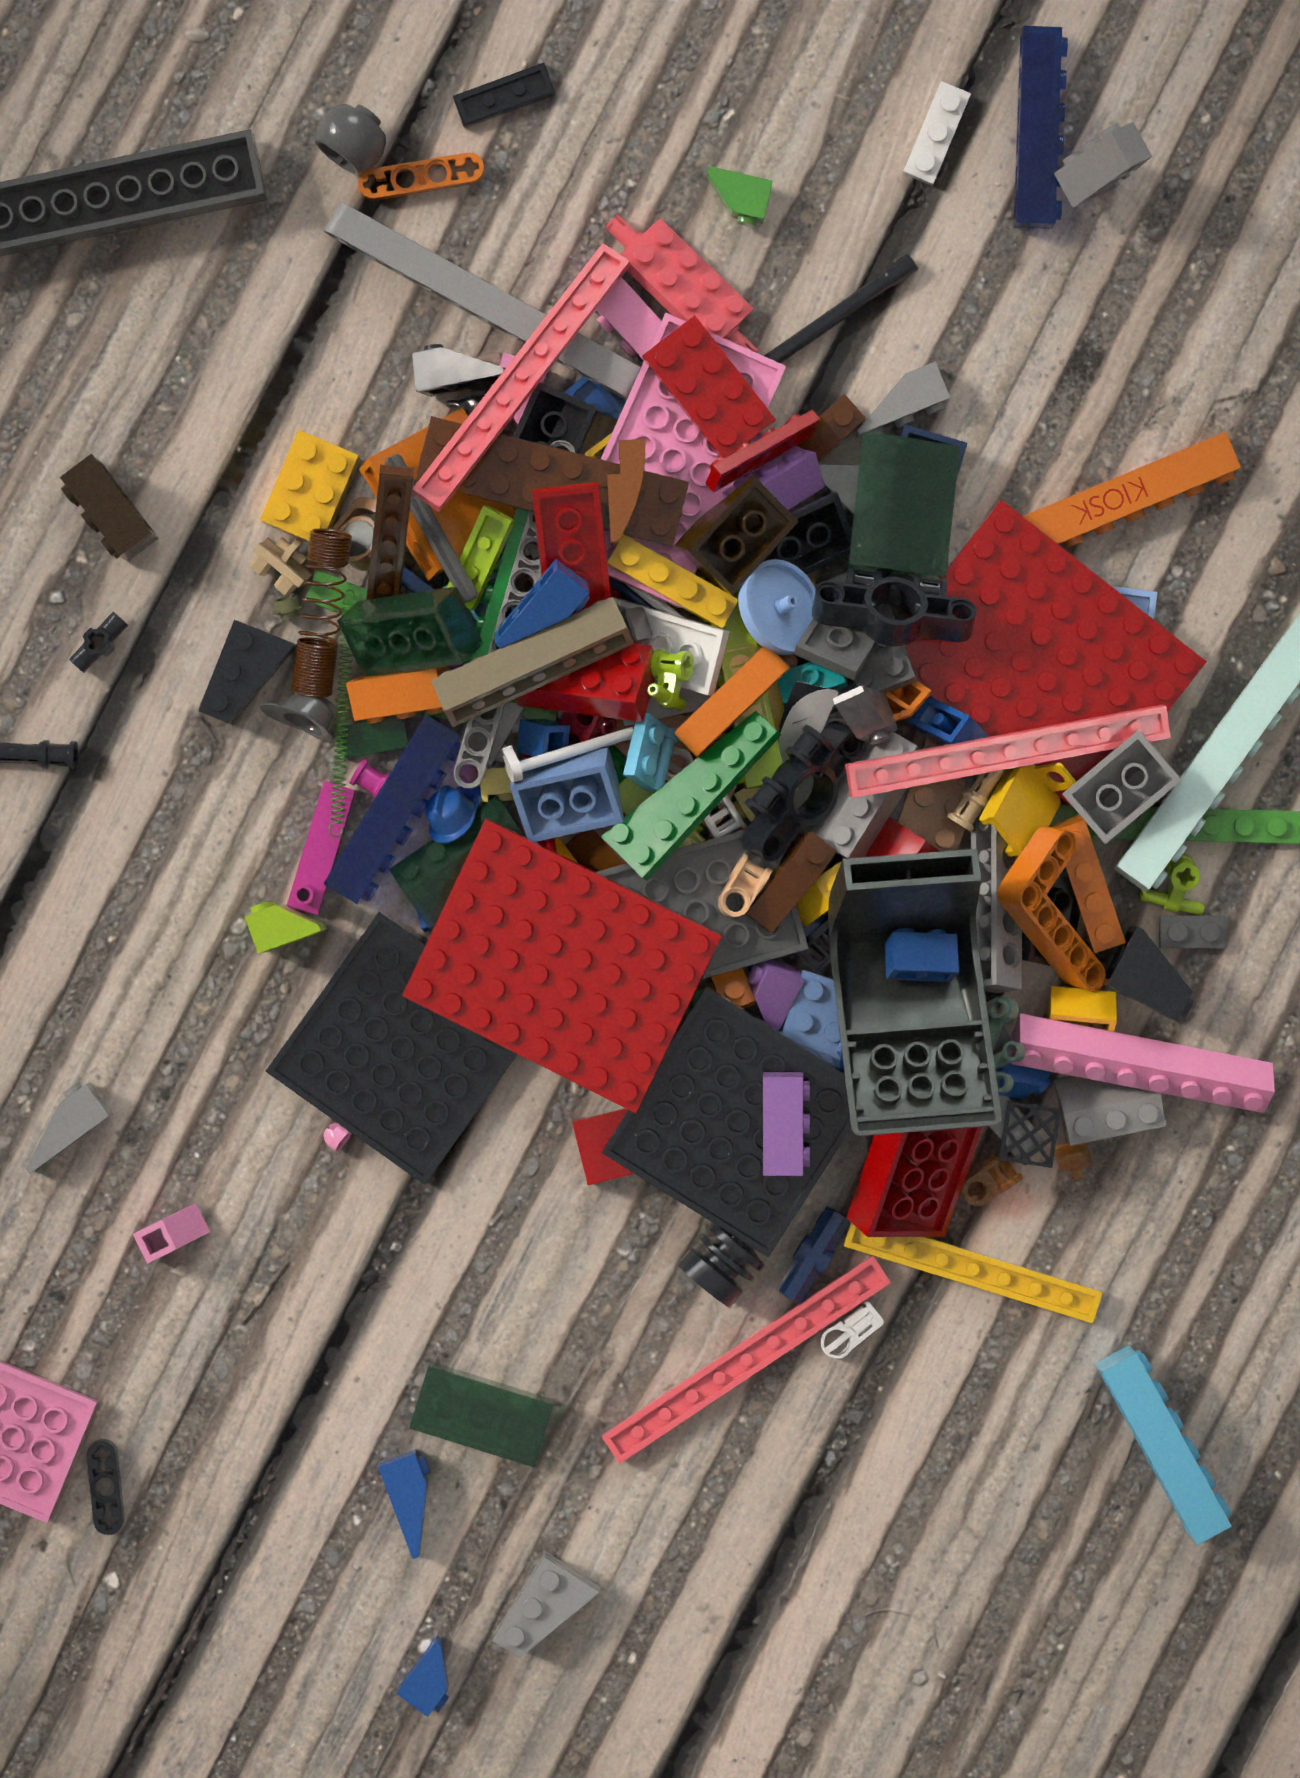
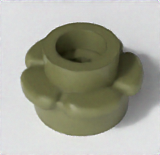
M298 595L278 598L273 601L275 608L273 615H280L281 620L300 616L299 610L304 607V604L300 603Z

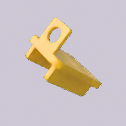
M1061 763L1041 766L1031 764L1006 769L979 820L983 825L992 824L1008 843L1005 852L1009 857H1019L1034 833L1042 826L1049 827L1060 806V797L1054 791L1066 790L1076 781ZM1048 772L1059 773L1065 782L1054 781L1049 777Z

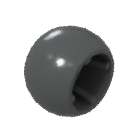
M340 104L328 110L321 117L315 131V144L338 166L352 174L358 175L369 171L380 161L384 154L386 135L379 127L381 124L380 119L369 109L360 104L355 108L348 104Z

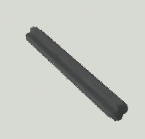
M399 454L392 455L385 460V465L408 468ZM413 478L412 489H413V487L416 485V482H415L414 478ZM411 494L410 510L459 598L464 603L470 602L478 596L477 590L430 506Z

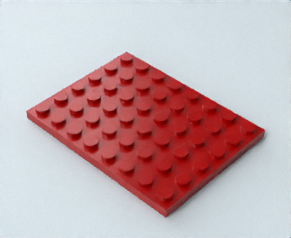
M999 500L937 580L940 581L942 578H947L946 596L970 600L976 606L977 614L971 637L964 642H950L918 637L915 641L906 645L916 677L920 683L932 691L930 696L971 716L989 735L988 737L1158 705H1165L1168 712L1207 662L1002 500ZM1115 749L1034 765L1041 766L1061 763L1077 782ZM1048 772L1049 777L1054 781L1065 782L1059 773ZM1066 790L1054 791L1063 801L1074 808L1062 794Z
M485 819L402 996L637 1113L723 935L490 819Z

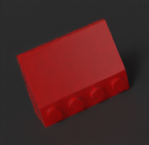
M983 1126L874 1135L846 1218L867 1237H945Z

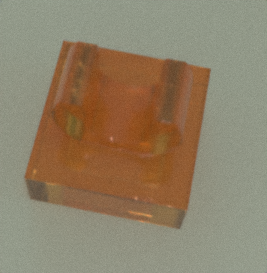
M1086 1143L1072 1146L1062 1144L1055 1147L1054 1158L1059 1170H1067L1071 1181L1084 1179L1082 1167L1092 1165L1091 1155Z

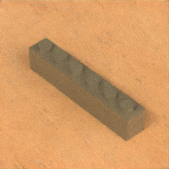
M611 597L595 602L591 607L583 611L571 614L560 622L494 652L476 657L470 663L455 670L446 671L439 677L431 680V683L452 727H455L633 645L634 642L614 598Z

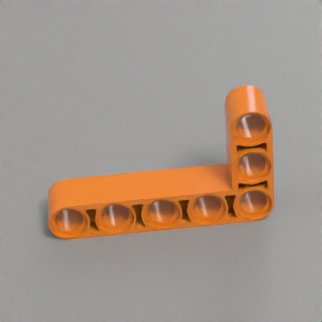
M1042 826L1034 833L1000 883L997 892L998 900L1065 984L1089 991H1097L1102 987L1106 976L1103 965L1047 896V893L1074 855L1077 839L1071 831Z

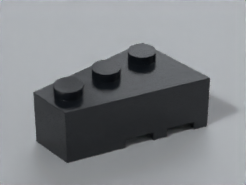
M234 620L198 711L233 724L259 694L258 692L269 679L275 675L280 666L296 650L297 645Z

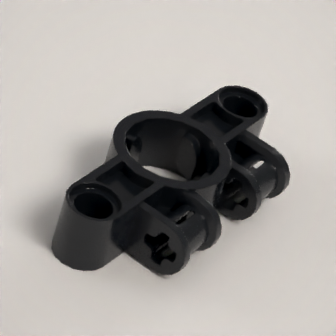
M848 566L846 583L824 581L817 585L811 611L815 621L823 625L864 630L872 640L886 646H904L912 643L918 637L950 642L967 641L972 635L977 614V608L970 600L946 596L947 578L936 581L921 579L919 575L914 574L913 581L900 577L881 579L882 570L876 569L875 572L855 570L854 566ZM893 603L911 611L913 617L906 620H893L878 613L875 607L881 604Z
M833 721L821 733L809 725L803 726V733L792 747L788 746L785 749V753L790 759L783 762L777 768L772 779L765 776L761 780L762 786L752 799L747 798L744 802L756 816L742 837V845L745 850L768 862L776 861L782 856L804 826L818 824L830 814L837 801L838 782L846 773L845 764L853 763L865 746V741L857 739L848 725L839 721ZM811 774L814 781L812 791L808 799L800 807L795 808V791L800 782L807 775Z

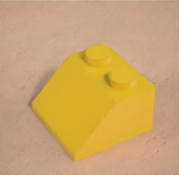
M1051 986L1046 1019L1114 1032L1117 1022L1116 992Z

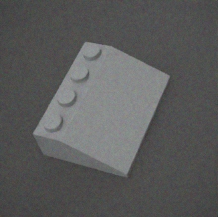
M892 732L889 734V739L881 743L871 744L865 741L864 749L854 762L921 749L914 743ZM845 773L838 782V797L833 810L820 823L804 826L800 833L812 831L837 850L835 854L843 859L865 857L907 788L852 798L850 797L847 774ZM811 774L807 775L800 782L798 789L795 791V808L800 807L808 799L812 791L814 781Z

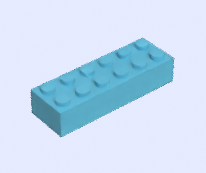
M1128 1345L1095 1363L1186 1532L1196 1545L1232 1527L1228 1520V1517L1232 1515L1228 1505L1218 1492L1216 1494L1213 1493L1212 1488L1216 1487V1484L1203 1464H1197L1196 1460L1200 1458V1454L1193 1442L1189 1440L1187 1435L1183 1437L1180 1433L1185 1427L1176 1411H1173L1171 1407L1167 1408L1164 1404L1169 1398L1160 1382L1158 1383L1155 1378L1151 1380L1148 1373L1152 1372L1153 1369L1144 1353L1142 1354L1140 1350L1135 1352Z

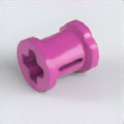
M363 759L349 783L353 786L356 784L371 792L374 799L378 800L392 775L389 773L382 774L369 766L366 759Z

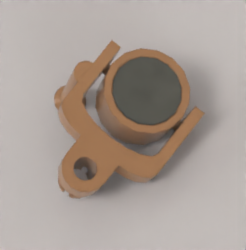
M368 497L356 498L350 508L331 528L349 533L352 536L348 562L353 568L360 571H368L370 569L374 521L369 517L360 515L366 513L375 515L377 497L374 500ZM405 549L404 567L410 572H415L420 566L413 555Z

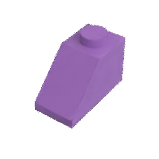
M770 959L760 962L751 968L748 983L765 1023L779 1031L802 986L803 979L797 967Z

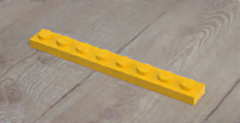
M851 1222L843 1243L844 1247L1092 1324L1103 1293L1099 1290L928 1237H867Z

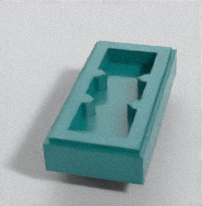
M813 662L790 668L777 681L784 705H786L794 683L797 681L832 690L848 686L845 676Z

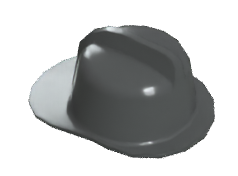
M295 693L283 705L263 703L260 706L263 713L278 722L303 730L323 741L330 742L333 739L328 729L336 711V706L325 698L307 697Z

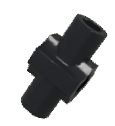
M112 612L97 629L89 628L84 633V643L69 660L80 671L85 673L101 655L108 657L114 651L113 642L129 625L115 612ZM95 635L98 637L105 636L103 639L105 647L103 649L98 647L95 650L93 649L95 642L92 639Z

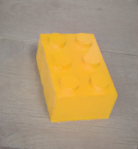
M298 429L260 521L308 543L312 529H331L360 464V456Z

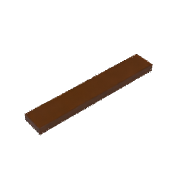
M380 465L366 609L398 612L414 468Z

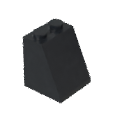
M1129 926L1124 935L1126 943L1119 945L1105 972L1106 976L1103 985L1168 1019L1178 1021L1181 1016L1185 1018L1194 1000L1190 999L1193 991L1144 929L1138 926Z

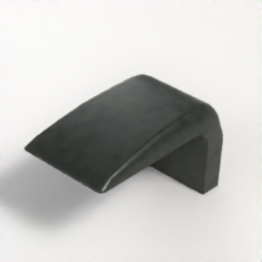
M977 849L843 859L829 896V946L851 1129L857 1136L994 1126L999 1124L1002 1119L977 937L976 910L981 886ZM900 928L914 929V933H927L930 930L941 929L945 930L947 934H957L959 973L951 982L886 980V939L892 932Z

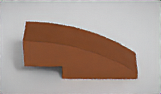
M645 439L619 440L620 474L607 475L611 544H618L638 502L645 467Z

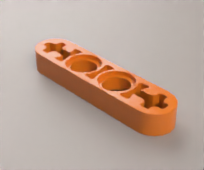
M461 153L373 168L361 174L358 186L361 194L366 199L378 201L472 185L482 179L485 167L482 159L477 154ZM472 160V164L475 166L479 165V169L474 170V176L468 177L464 171L457 172L458 180H452V170L449 163L455 162L456 169L464 168L466 166L465 161ZM435 165L443 166L447 171L445 180L440 183H435L428 177L429 170ZM402 171H410L415 176L414 184L409 188L399 187L396 183L397 175ZM391 173L393 191H388L387 184L378 186L376 193H371L370 188H364V185L369 183L370 177H375L377 182L387 181L385 174Z

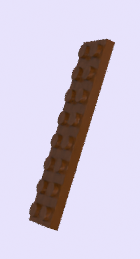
M431 416L415 482L420 480L461 427V423ZM500 434L456 492L534 512L531 489L598 482L603 529L610 531L607 475L620 474V464ZM644 470L638 502L624 535L673 547L689 482Z

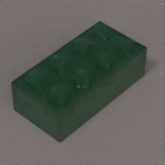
M457 587L357 601L337 620L364 677L464 664L484 644Z
M430 1361L409 1429L535 1467L554 1406V1399Z

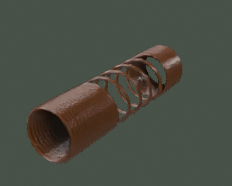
M319 528L310 531L307 559L313 563L328 566L307 564L306 566L307 568L331 571L342 576L343 580L332 583L304 581L306 585L330 588L339 592L341 597L328 600L303 597L302 600L329 605L338 609L339 614L332 616L301 614L300 617L328 622L336 626L337 630L328 633L298 631L300 635L318 636L321 638L304 637L297 640L291 690L302 696L325 698L331 696L333 692V679L338 653V643L328 636L340 631V626L329 619L337 618L343 614V611L338 606L330 602L340 601L345 597V594L340 589L333 586L342 584L347 580L343 573L334 569L342 568L349 564L352 536L339 530Z

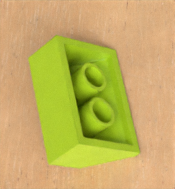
M266 901L250 907L252 914L244 916L258 954L272 951L328 930L326 923L285 904L276 905L275 901Z

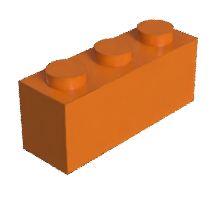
M441 662L360 675L348 681L346 686L354 721L366 719L367 724H373L386 720V716L396 715L397 719H405L415 716V711L426 710L427 714L443 712L444 710L431 680L449 671L448 663Z

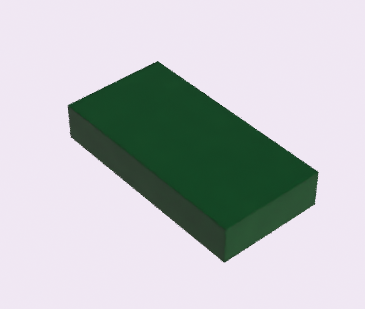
M396 716L373 724L361 722L340 726L349 729L348 731H340V733L349 735L348 737H341L342 740L348 741V743H342V746L348 747V749L343 750V752L348 754L344 756L345 759L409 748L405 720L397 719Z

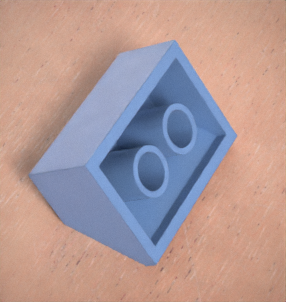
M609 748L590 751L522 772L523 780L514 783L511 781L510 789L526 836L534 842L615 825L624 821L618 776Z

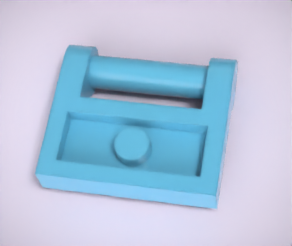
M649 713L645 714L643 722L635 721L623 775L651 794L665 785L674 743H678V737L674 734L676 729L667 727Z

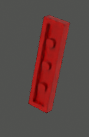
M813 410L801 416L796 414L784 426L778 429L771 428L767 430L757 441L753 443L750 441L745 442L732 455L728 457L725 455L720 456L711 464V471L705 484L714 493L782 455V453L812 438L820 418Z

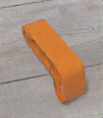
M762 647L698 708L674 734L698 758L719 740V737L791 667L777 653Z

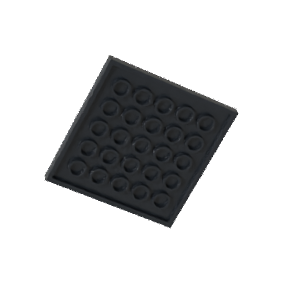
M378 912L265 1072L425 1185L518 1054L402 996L426 944L384 914Z
M706 986L674 1036L637 1113L630 1110L626 1112L601 1153L769 1258L851 1130L845 1073ZM764 1072H803V1081H810V1101H803V1114H810V1134H803V1147H810V1167H803V1176H763Z

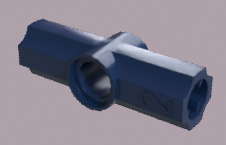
M826 1206L810 1234L805 1235L792 1257L793 1262L777 1286V1291L801 1304L816 1277L820 1276L828 1266L835 1253V1246L850 1223L844 1215Z

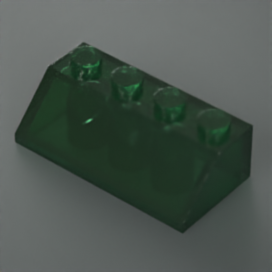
M498 796L477 809L472 826L459 839L449 843H438L432 839L389 869L431 932L485 819H490L525 837Z

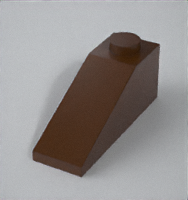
M843 394L819 416L820 421L812 438L799 444L798 447L815 452L819 464L865 422L866 417Z
M812 831L800 833L745 914L770 933L773 932L820 877L837 850Z

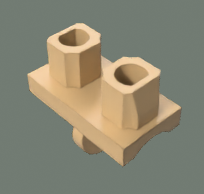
M268 537L262 543H258L253 550L256 555L250 568L264 577L274 567L282 574L274 586L285 596H288L295 589L304 585V581H309L314 575L302 565L307 560V557L299 551L303 545L299 538L292 544L281 538L276 544Z

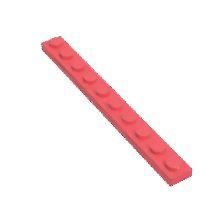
M602 243L412 489V495L440 513L629 267L630 260Z
M1165 705L1152 706L845 764L850 797H862L1116 749L1138 729L1150 742L1169 739L1171 735L1167 707Z
M871 1255L802 1301L801 1304L796 1305L604 1433L601 1437L619 1464L889 1285L891 1283L874 1256Z

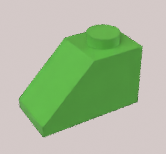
M709 166L707 179L730 216L737 218V223L744 226L756 227V223L763 224L773 180Z

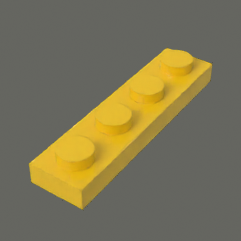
M624 534L607 562V565L720 629H723L738 602L737 598Z

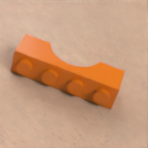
M1079 814L1050 824L1053 828L1071 831L1076 836V851L1065 869L1094 953L1126 943L1086 821Z

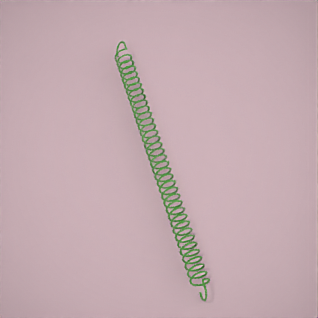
M351 589L346 590L344 594H346L347 591H351L354 595L353 600H355L354 592ZM345 597L342 603L348 606L342 607L341 609L347 611V613H343L341 615L348 619H342L341 622L350 625L341 626L342 629L349 631H343L340 633L341 635L348 637L340 638L341 641L347 643L339 645L342 648H346L345 650L339 651L341 654L346 655L340 656L339 659L348 662L339 663L340 666L347 668L338 669L339 672L346 674L338 675L339 678L345 680L337 682L340 685H344L343 687H338L337 689L345 693H338L337 696L346 699H338L337 702L346 705L336 706L337 709L345 711L336 712V715L343 717L335 719L338 722H342L341 724H336L335 726L337 728L343 729L336 730L335 733L345 736H336V740L344 742L334 743L335 746L343 748L334 749L335 752L342 754L333 756L336 759H341L340 761L333 762L334 764L341 766L334 767L333 770L343 773L332 774L334 777L342 778L332 780L333 783L341 784L332 786L333 789L340 791L331 793L332 795L339 796L338 798H332L331 801L338 802L340 804H332L331 807L341 809L330 811L332 814L341 815L330 817L331 820L339 821L330 823L329 825V832L333 837L341 836V834L343 833V828H341L342 831L339 835H333L331 833V824L344 823V821L333 819L344 817L343 814L334 812L345 810L344 808L335 807L336 805L345 804L344 802L335 800L344 799L345 796L337 795L334 793L346 792L343 789L334 788L346 786V784L335 782L340 780H346L345 777L336 775L347 773L346 771L337 770L338 768H346V765L336 763L346 762L347 759L339 758L336 756L348 755L345 752H340L336 750L348 749V747L341 746L337 744L348 743L347 740H342L338 738L349 736L348 734L339 733V731H348V728L338 726L348 725L349 722L341 721L338 719L350 718L347 715L338 714L350 712V710L343 709L339 707L350 706L349 703L340 702L342 700H350L349 697L341 696V694H348V691L340 689L347 688L346 684L340 682H348L351 679L340 676L352 675V673L341 670L352 669V667L342 664L353 662L351 660L342 659L343 657L353 656L352 654L343 653L342 651L354 650L353 648L342 646L354 644L353 642L342 640L354 638V636L343 634L347 632H354V630L347 629L343 627L355 625L353 623L344 622L345 620L355 619L354 617L345 616L344 614L356 613L355 611L344 609L356 607L355 605L344 603Z

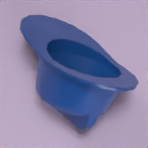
M445 785L430 797L425 806V814L430 823L429 834L434 841L449 843L459 839L469 830L482 799L479 786L473 789H465L462 786L452 788L450 785Z

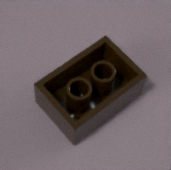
M93 454L88 455L60 477L65 484L61 487V490L72 504L74 503L77 507L82 506L85 511L80 515L92 530H95L96 533L100 531L105 538L101 540V543L112 557L114 556L116 559L121 557L128 562L159 539L103 463Z

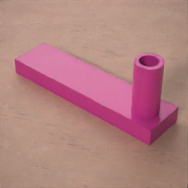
M327 781L323 782L286 905L319 915L356 793V790L344 786L334 787L343 789L346 792L334 793L345 796L344 799H335L345 803L335 807L344 808L345 810L334 812L343 814L344 817L333 819L342 820L344 823L331 824V833L333 835H339L342 831L341 828H343L341 836L333 837L329 832V825L339 821L331 820L330 817L341 815L332 814L330 811L341 809L331 807L332 804H340L331 801L332 798L339 797L331 793L340 790L332 788V786L337 784Z

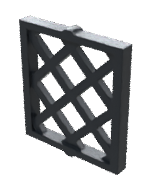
M1007 1101L998 1159L1022 1163L1023 1165L1030 1164L1052 1168L1061 1109L1038 1106L1035 1103L1025 1104ZM1017 1106L1027 1107L1030 1112L1020 1118L1014 1108ZM1039 1110L1051 1111L1053 1115L1043 1122L1037 1112ZM1011 1112L1017 1121L1008 1127ZM1034 1115L1040 1125L1030 1131L1024 1121ZM1055 1119L1052 1134L1046 1125ZM1021 1125L1027 1134L1017 1141L1010 1131ZM1043 1128L1049 1138L1039 1144L1033 1134ZM1008 1135L1013 1144L1005 1149L1006 1137ZM1030 1137L1036 1148L1026 1154L1020 1144ZM1051 1142L1050 1155L1048 1157L1043 1147ZM1017 1147L1023 1157L1020 1159L1010 1158L1007 1153ZM1040 1151L1046 1160L1042 1163L1031 1161L1029 1157Z

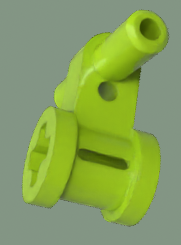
M657 649L653 653L651 672L653 677L658 679L657 684H650L647 692L661 706L674 708L677 711L685 709L686 701L679 697L682 681H688L693 674L694 658L690 651H680L678 654L668 653L665 649Z
M1185 853L1182 854L1176 863L1170 860L1165 867L1170 878L1166 893L1151 889L1146 892L1142 890L1140 893L1141 901L1161 905L1163 910L1175 913L1180 910L1200 916L1205 909L1204 903L1183 898L1185 891L1192 890L1200 881L1198 868L1193 859Z

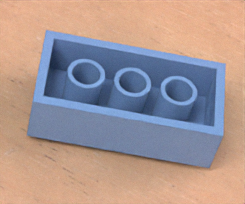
M801 969L800 975L803 983L783 1022L780 1032L839 1068L840 1057L836 1050L840 1043L834 981L833 979Z

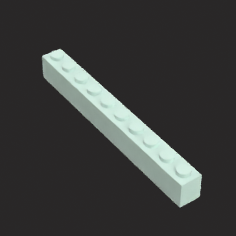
M1300 613L1180 776L1182 780L1170 790L1114 867L1115 871L1144 892L1148 891L1151 886L1155 889L1160 886L1168 875L1164 868L1169 861L1172 860L1176 863L1187 848L1183 845L1185 839L1189 834L1195 837L1205 824L1206 820L1202 816L1208 808L1215 810L1224 798L1225 794L1221 790L1227 781L1233 784L1244 770L1240 766L1246 755L1251 758L1255 755L1263 744L1259 737L1264 730L1267 729L1270 732L1273 730L1282 717L1278 713L1284 703L1290 706L1300 693V688L1297 687L1300 682Z

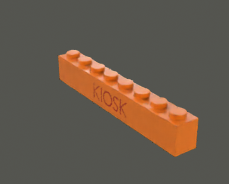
M1224 432L1026 514L1023 517L1058 545L1065 543L1066 548L1085 541L1083 535L1095 530L1096 535H1100L1114 529L1113 522L1125 518L1126 522L1129 523L1145 516L1143 510L1155 505L1157 511L1175 503L1173 499L1175 496L1185 493L1186 497L1189 498L1205 491L1204 484L1214 480L1217 486L1235 478L1233 472L1239 470L1241 466L1228 434Z

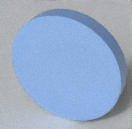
M768 560L761 563L739 588V610L748 632L762 647H766L779 655H792L795 653L797 643L813 619L811 611L816 588L802 570L784 560Z

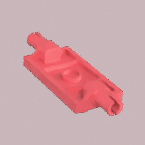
M619 213L615 218L611 219L604 229L609 231L625 247L621 255L630 260L626 271L673 316L684 321H688L695 315L708 332L758 353L759 349L738 331L740 329L739 324L750 315L754 308L671 227L660 218L644 233L640 232L638 234Z

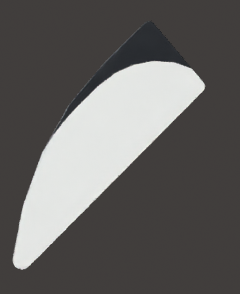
M799 681L794 683L779 725V733L782 735L778 739L782 763L790 759L785 753V749L788 746L792 747L803 733L802 728L804 725L811 726L819 733L823 731L834 705L833 698L838 696V691Z

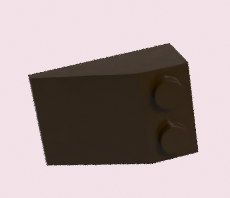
M752 476L700 517L678 540L675 546L717 588L733 595L799 521L755 476Z

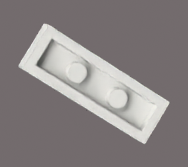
M943 81L940 82L902 174L933 186L971 93Z

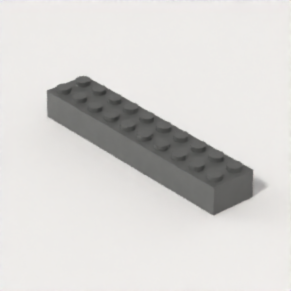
M251 129L2 181L0 182V257L266 201L268 198L255 136Z

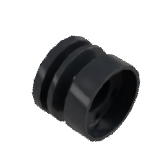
M711 1222L707 1228L717 1237L715 1242L706 1235L701 1234L699 1238L708 1249L706 1253L703 1254L696 1249L690 1248L677 1265L705 1291L730 1308L743 1293L742 1288L734 1279L740 1275L749 1281H753L755 1277L745 1266L750 1264L758 1271H761L765 1264L760 1260L754 1248Z

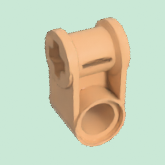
M744 853L734 867L729 881L719 896L718 908L720 912L729 918H736L745 914L756 896L763 889L773 870L769 867L766 869L750 861L748 855ZM731 893L738 894L742 899V907L737 912L730 911L726 906V898Z

